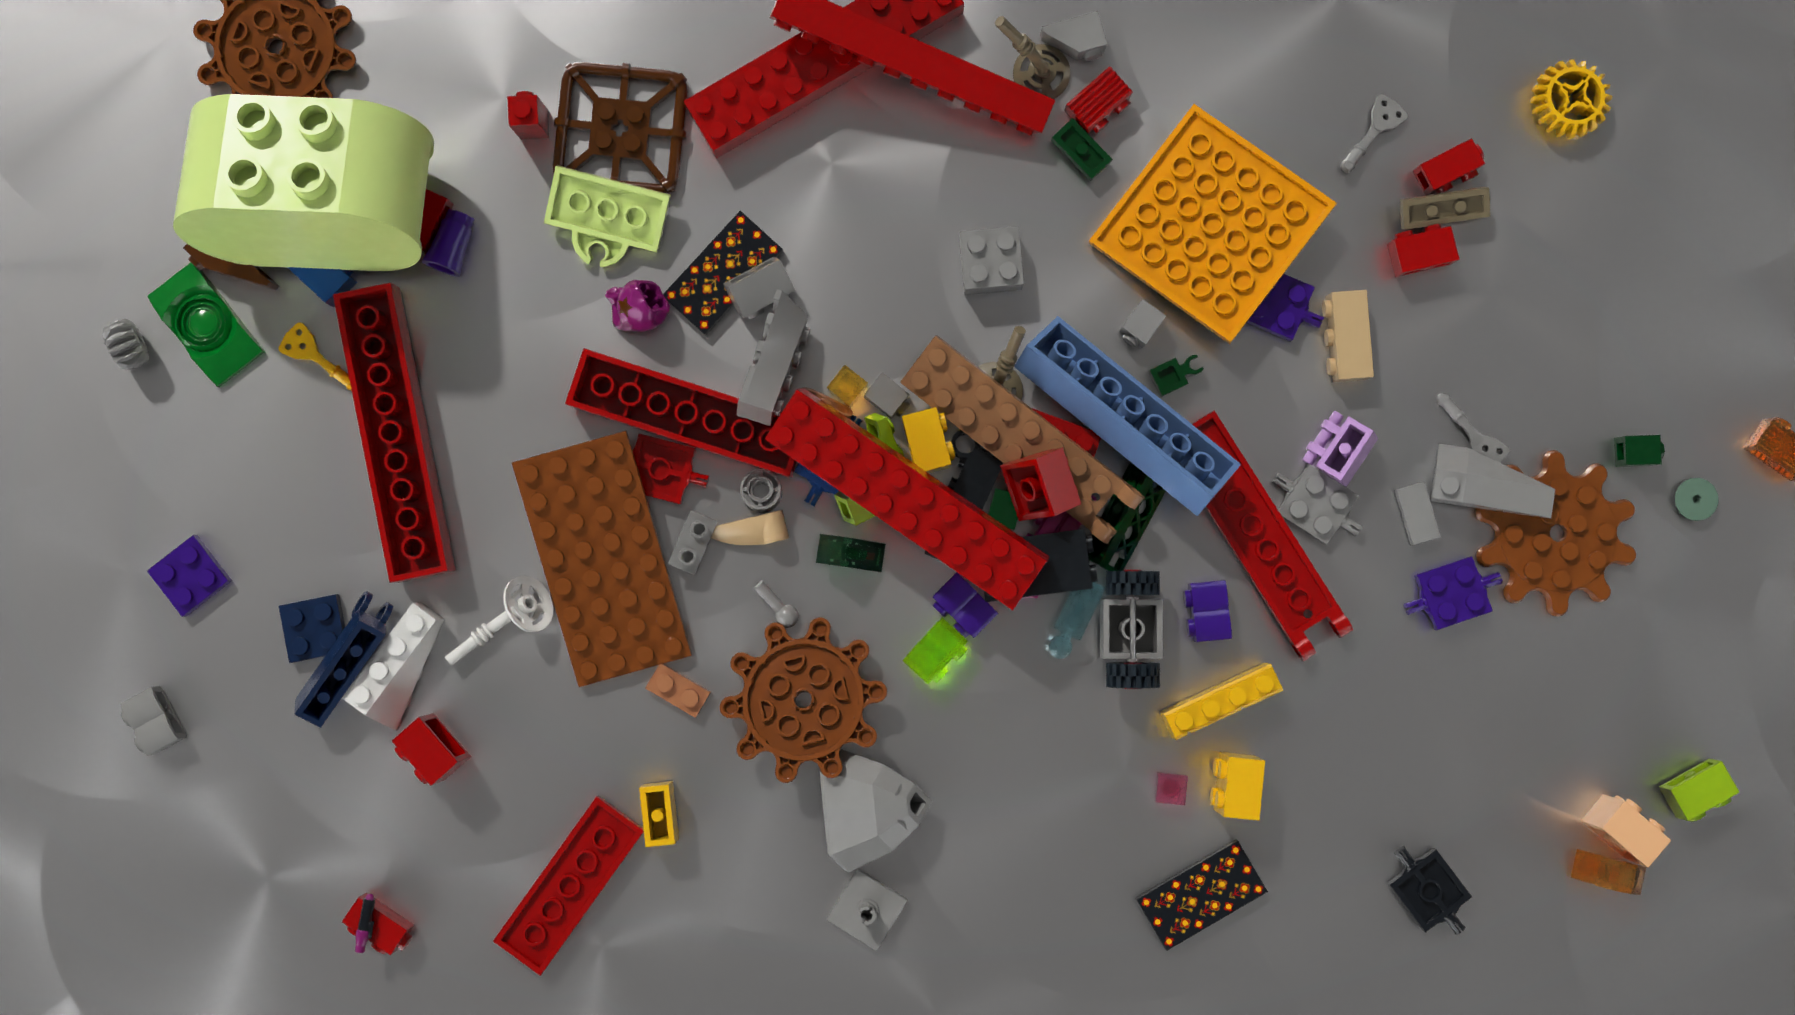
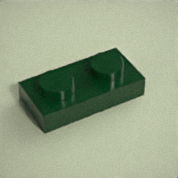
M1073 118L1051 138V141L1090 181L1113 160Z

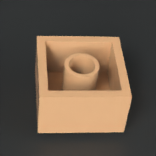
M1603 794L1581 819L1582 823L1623 858L1647 868L1650 867L1671 842V839L1663 833L1666 829L1652 818L1647 820L1640 814L1642 811L1640 806L1628 798L1624 800L1618 795L1611 797Z

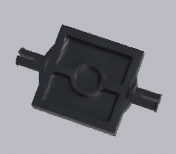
M1405 846L1400 847V851L1396 850L1394 854L1405 867L1387 884L1422 931L1426 933L1436 924L1445 921L1454 931L1455 935L1460 934V930L1464 931L1466 927L1456 916V913L1460 906L1472 898V896L1437 849L1432 848L1421 858L1417 859L1412 858Z

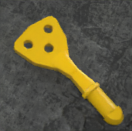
M299 322L295 324L285 334L279 346L280 353L294 359H308L320 364L330 374V377H334L346 386L348 390L352 391L349 374L342 370L340 365L336 366L325 359L319 352L315 336L304 323ZM301 329L302 334L298 335L297 331ZM302 343L306 345L305 349L301 348ZM288 344L291 345V349H290V350H288V349L286 348V346H287Z

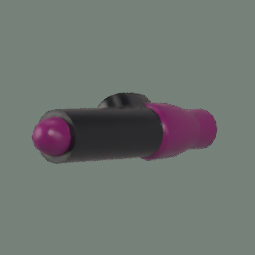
M371 893L363 898L355 937V952L357 953L365 952L366 944L372 937L374 927L372 916L376 900Z

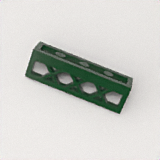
M1131 462L1122 479L1145 497L1142 502L1146 500V508L1143 513L1139 514L1141 503L1134 510L1123 503L1117 495H1112L1101 518L1113 526L1117 533L1108 544L1092 534L1094 552L1088 553L1089 561L1106 571H1124L1166 492L1159 485L1153 488V480ZM1132 526L1133 532L1130 538L1125 540V533L1128 527ZM1119 551V558L1115 566L1112 567L1109 563L1114 553Z

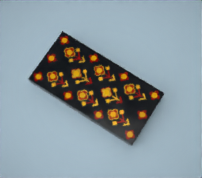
M739 211L663 295L672 306L706 336L733 306L723 283L772 257L777 258L783 252V249L743 212Z
M1236 839L1138 896L1136 900L1165 950L1168 951L1268 891L1239 841Z

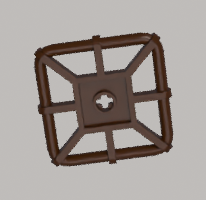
M570 62L567 64L561 80L558 117L554 119L556 137L552 165L553 174L555 166L564 167L568 129L590 131L589 148L566 166V168L579 170L594 157L612 158L610 179L671 195L675 191L674 187L677 185L679 178L682 141L686 139V131L684 130L686 106L683 101L687 99V78L683 73L678 74L670 70L631 67L630 63H622V66L590 62H577L574 64ZM580 74L621 77L619 99L598 97ZM630 78L670 82L647 102L628 100ZM574 79L593 101L591 122L569 119ZM676 91L672 129L652 128V110ZM619 122H623L624 126L628 127V131L623 132L622 136H617V132L613 130V127L617 126ZM649 137L671 139L667 179L648 157ZM622 159L642 161L660 184L621 181Z

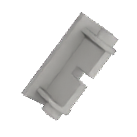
M690 510L668 564L695 575L718 521Z

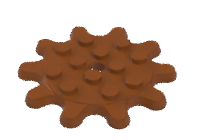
M220 0L224 6L223 16L216 21L200 20L193 28V33L198 40L208 42L214 48L212 60L203 64L198 69L197 76L199 81L204 85L225 82L230 85L232 94L333 98V94L325 83L329 73L334 70L349 71L356 64L355 54L348 49L340 48L335 41L338 31L348 26L352 20L351 11L343 5L326 9L319 5L318 0ZM274 40L283 41L279 54L270 52L269 47Z
M1557 450L1548 451L1542 458L1540 473L1531 478L1555 489L1551 519L1475 508L1476 518L1481 522L1489 524L1494 530V539L1490 544L1478 549L1476 561L1482 567L1501 565L1507 569L1509 580L1503 589V596L1508 602L1519 603L1529 592L1539 591L1545 597L1548 613L1552 616L1560 617L1566 614L1569 596L1576 590L1586 592L1595 602L1606 601L1611 594V589L1604 578L1606 567L1613 563L1627 566L1634 562L1636 558L1635 549L1618 539L1617 527L1620 523L1633 517L1635 507L1632 502L1626 499L1611 502L1604 498L1602 485L1606 481L1607 470L1603 465L1598 463L1591 464L1584 473L1579 476H1573L1566 471L1562 453ZM1506 465L1516 471L1523 473L1522 470L1516 465ZM1554 525H1559L1564 534V537L1558 542L1554 541L1550 536V530Z
M824 618L814 619L809 625L807 634L800 639L791 638L782 624L771 623L766 627L764 633L768 644L764 655L752 657L741 652L735 654L730 662L732 670L743 678L744 688L740 694L724 698L720 703V712L726 718H741L747 724V734L737 744V754L744 760H751L761 752L768 751L772 753L777 763L775 768L776 778L783 783L792 782L797 776L798 768L806 761L817 763L822 774L827 778H836L843 769L839 756L843 745L853 742L866 748L873 746L877 740L875 729L864 722L863 711L869 704L882 702L887 696V688L880 681H865L859 675V666L868 657L869 646L863 640H854L844 648L834 647L829 638L831 632L830 623ZM803 692L809 693L812 698L811 705L806 708H799L796 704L797 696Z

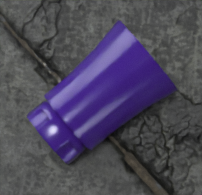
M448 209L445 218L441 220L430 248L422 259V263L437 271L460 277L468 242L473 232L471 229L475 222L474 218L463 212Z

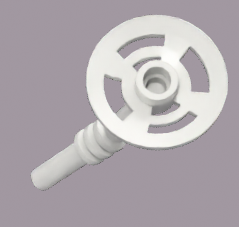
M526 575L515 577L509 581L503 595L506 611L487 625L483 623L481 625L482 628L478 627L476 629L477 632H471L470 638L447 654L445 658L452 666L478 645L482 647L484 645L483 641L487 643L489 637L493 638L495 632L511 621L522 630L528 632H538L545 629L550 624L554 612L553 601L546 587L537 579ZM519 585V589L514 591L510 597L511 590ZM530 588L538 594L542 603L537 604L535 598L528 593ZM520 594V599L515 601L516 596ZM534 611L533 616L529 618L527 614ZM540 613L543 614L540 622L533 625L532 622L539 617Z

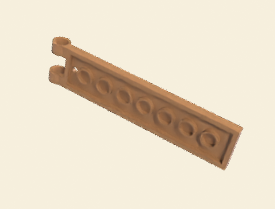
M935 335L900 381L902 385L932 408L937 407L938 413H944L947 420L1004 464L1042 451L1063 447L1081 501V505L1066 512L1106 544H1108L1117 531L1097 514L1113 494L1117 495L1123 503L1134 510L1145 498L1137 489L1124 481L938 335ZM1093 493L1099 494L1100 499L1098 501L1092 500L1091 495Z

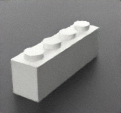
M413 602L350 685L342 699L363 715L398 731L404 711L410 703L415 685L422 675L426 659L432 651L445 619L422 602Z

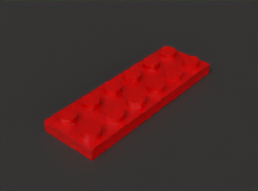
M599 795L596 796L493 942L541 976L644 832L643 827Z

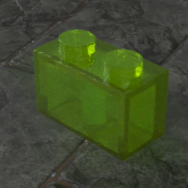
M941 617L902 661L927 684L932 680L937 684L948 672L945 666L951 659L957 662L968 650L964 646L968 640Z

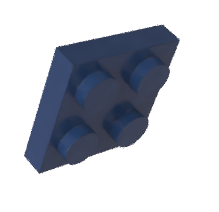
M339 594L278 606L289 663L326 656L345 628Z

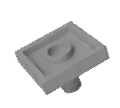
M858 868L829 914L827 921L877 951L908 899Z

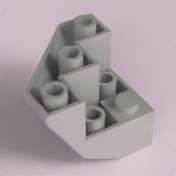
M840 749L839 756L843 766L841 774L836 778H827L822 774L821 770L819 774L828 855L846 872H851L895 850L920 825L932 800L915 783L886 765Z

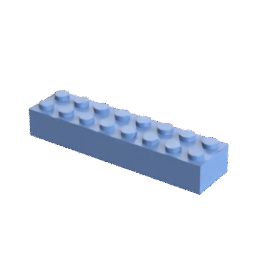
M1059 316L1026 345L1014 366L1196 516L1203 511L1241 465Z

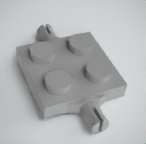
M1308 464L1302 474L1294 481L1283 476L1280 472L1277 473L1275 477L1284 483L1276 478L1273 479L1272 483L1286 491L1284 501L1278 509L1282 517L1326 545L1334 533L1341 527L1354 534V536L1359 534V531L1350 525L1358 530H1361L1363 526L1349 518L1350 509L1359 495L1311 464Z

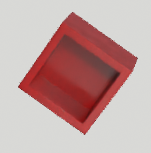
M434 713L418 717L392 740L396 746L394 750L402 760L409 761L415 767L414 773L422 783H428L430 786L446 780L471 758V755Z

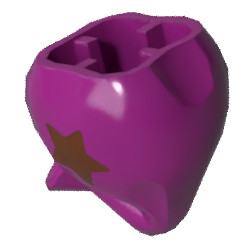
M632 280L624 287H613L606 291L605 297L612 304L613 325L620 331L644 332L652 330L661 325L668 317L669 303L660 287L652 281Z

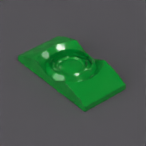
M191 262L147 296L161 320L178 337L191 359L217 387L222 386L265 352L205 273Z

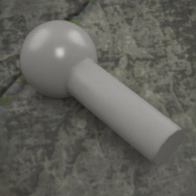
M760 581L754 587L759 595L776 612L775 618L777 623L782 624L785 628L792 627L797 623L799 614L795 607L784 605L763 581Z

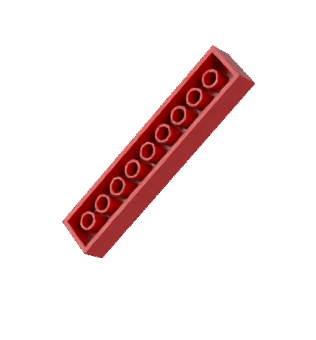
M855 0L844 8L920 40L961 16L964 11L963 0ZM800 32L683 102L717 159L872 67L857 62V56L852 53L846 52L845 56L829 50L830 44L819 40L818 44L805 40L801 37L803 32Z
M390 282L333 294L389 583H400L456 571L400 288Z
M805 388L795 391L765 437L766 441L1011 610H1014L1050 557Z

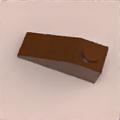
M188 244L183 247L191 255L188 260L201 271L206 268L221 275L277 290L280 287L259 266L225 261L205 254Z

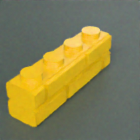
M1264 662L1159 712L1171 738L1178 740L1187 736L1188 732L1193 733L1240 711L1241 707L1247 708L1283 691V688L1272 665Z

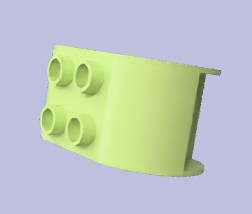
M223 94L205 98L197 102L190 113L173 229L191 247L210 256L243 265L361 271H395L411 267L420 260L422 254L420 234L429 159L434 152V138L421 122L408 114L382 104L364 100Z

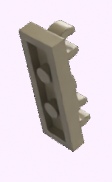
M1485 186L1400 199L1401 228L1407 230L1434 224L1440 225L1491 217L1489 188Z

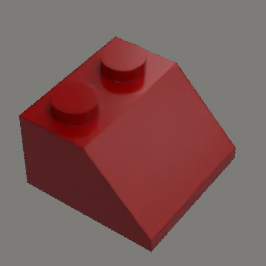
M1063 447L1042 451L1000 465L1019 521L1057 516L1081 505L1078 489L1074 483Z

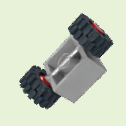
M1106 571V595H1130L1126 596V599H1100V658L1127 659V662L1106 663V687L1124 689L1160 688V663L1139 662V659H1163V600L1139 599V596H1136L1160 595V571Z

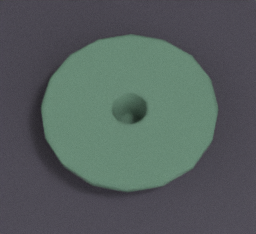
M1690 478L1682 482L1675 494V505L1679 513L1693 521L1711 517L1719 503L1718 493L1714 485L1702 478Z

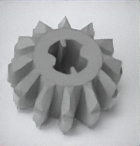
M128 319L117 320L103 328L102 337L105 340L104 344L107 346L108 353L111 354L113 361L117 363L118 367L124 370L135 369L148 361L149 351L139 329L135 327L132 321Z

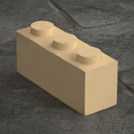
M1367 290L1331 292L1322 301V315L1324 318H1327L1328 329L1324 331V342L1330 351V358H1327L1326 362L1327 374L1332 376V382L1368 380L1374 377Z

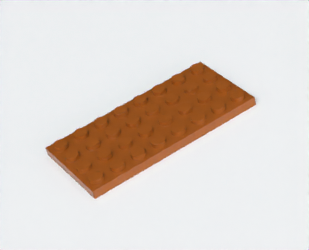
M627 430L512 462L578 686H586L692 656L691 647Z

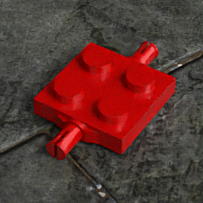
M639 433L633 453L646 496L681 505L685 489L690 483L707 487V482L697 480V478L709 481V475L693 472L692 463L696 448Z

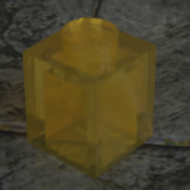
M844 365L827 386V390L851 409L868 388V382Z

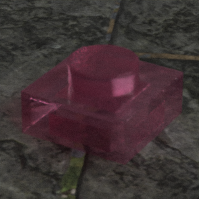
M1157 772L1154 801L1157 803L1185 805L1188 776Z

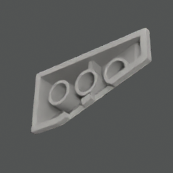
M1438 444L1431 502L1551 519L1555 496L1554 488L1470 448Z

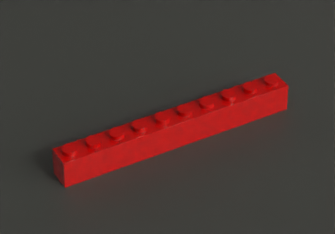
M776 0L769 17L775 20L774 26L784 31L790 32L791 28L803 32L801 37L815 44H818L819 40L830 44L829 50L845 56L846 52L852 53L857 56L856 61L863 65L872 67L875 63L884 67L883 73L899 79L901 75L911 79L910 85L925 91L927 87L933 88L938 91L936 96L953 102L954 98L965 102L964 108L978 114L980 110H984L991 114V120L1006 125L1007 121L1017 125V131L1028 136H1032L1033 132H1043L1055 100L828 0Z

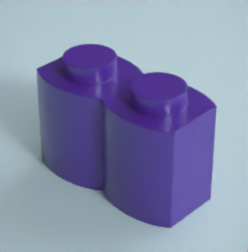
M957 572L933 596L936 600L933 607L944 617L950 614L957 621L953 626L965 638L969 634L975 638L999 614Z
M1226 580L1188 584V590L1183 591L1185 608L1190 607L1191 619H1187L1188 636L1193 637L1194 642L1232 639Z

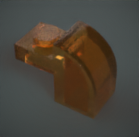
M1577 849L1571 878L1618 892L1641 895L1647 867L1623 859Z

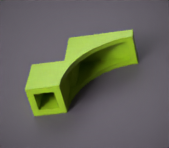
M877 413L864 417L869 433L904 456L901 447L896 444L893 435L895 428L889 418ZM839 491L834 494L844 521L857 526L875 516Z

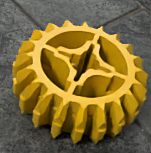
M1570 59L1566 64L1563 61H1559L1555 64V68L1549 66L1545 70V74H1541L1537 78L1538 84L1531 90L1536 96L1530 99V103L1538 106L1532 110V114H1540L1541 116L1537 124L1541 125L1546 122L1548 124L1546 132L1549 133L1556 129V137L1566 134L1567 139L1574 138L1576 134L1579 137L1587 135L1588 131H1595L1598 128L1597 124L1605 121L1606 117L1604 114L1608 113L1611 109L1606 103L1612 100L1613 96L1605 93L1611 84H1602L1601 82L1605 74L1597 76L1595 74L1597 66L1586 69V61H1581L1577 65L1575 59ZM1571 79L1577 81V84L1574 86L1565 82L1562 84L1557 80ZM1573 92H1575L1572 96V98L1574 99L1572 102L1574 103L1567 107V105L1570 102L1568 98L1571 97L1568 95H1571ZM1552 99H1553V100L1555 101V103H1556V109H1555V107H1554V105H1553ZM1567 113H1573L1576 116L1580 114L1585 119L1572 120L1564 116Z

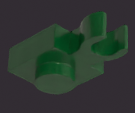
M1198 355L1188 357L1181 365L1174 358L1148 371L1160 397L1189 384L1185 377L1186 375H1197L1203 371V367L1198 370H1193L1190 367V361L1196 359Z

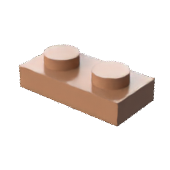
M660 664L645 688L695 718L711 694V691L665 664Z

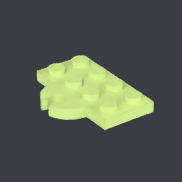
M557 165L555 166L544 223L572 230L574 249L580 258L588 264L593 259L591 254L592 245L595 243L601 244L605 248L606 254L600 261V267H606L617 263L625 256L629 246L656 253L659 251L671 195Z

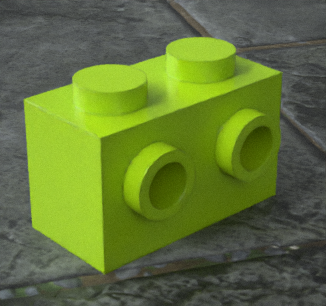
M1710 758L1659 786L1675 817L1690 822L1702 819L1706 816V811L1713 807L1718 808L1727 805L1732 801L1731 797L1740 793L1723 762Z

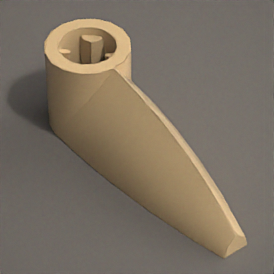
M783 510L717 525L711 536V539L734 545L768 544L789 538Z

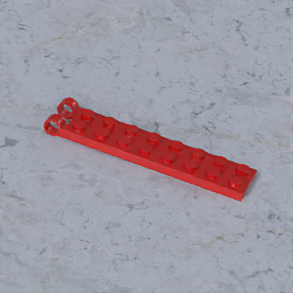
M1214 410L1192 425L1241 465L1205 508L1286 634L1295 653L1304 662L1316 654L1313 645L1304 634L1305 630L1324 618H1327L1330 627L1339 638L1352 632L1353 627ZM1305 610L1311 611V616L1309 618H1306L1304 616Z

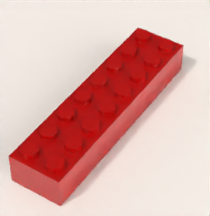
M583 348L565 402L566 405L788 478H792L797 461L765 440V437L778 419L777 416H774L771 426L737 416L739 398Z

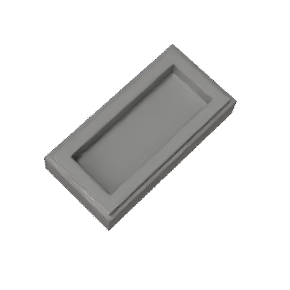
M1425 481L1395 489L1394 492L1410 546L1441 538Z

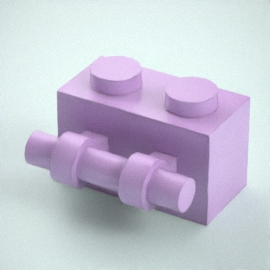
M1333 411L1329 419H1325L1321 424L1322 430L1314 442L1310 441L1306 447L1308 451L1302 460L1307 464L1313 465L1317 457H1320L1321 459L1316 465L1317 468L1347 487L1375 445L1378 437L1372 429L1349 416L1342 427L1338 426L1344 416ZM1334 435L1335 438L1333 439L1329 447L1325 449L1324 446L1326 445L1330 437Z

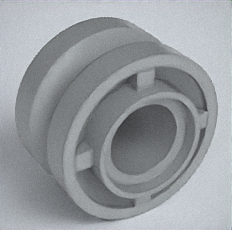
M756 469L749 472L743 478L740 485V494L748 508L755 512L765 513L775 509L780 503L782 487L774 473L765 469ZM760 484H765L769 487V493L763 498H758L753 493L755 487Z

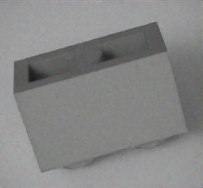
M772 257L723 283L737 313L743 318L748 316L749 319L761 315L764 312V307L774 303L773 298L776 289L783 291L789 298V294L795 291L781 260L776 257Z

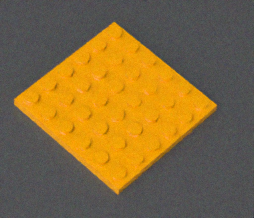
M1193 104L1091 237L1089 244L1228 344H1231L1337 203L1203 109Z

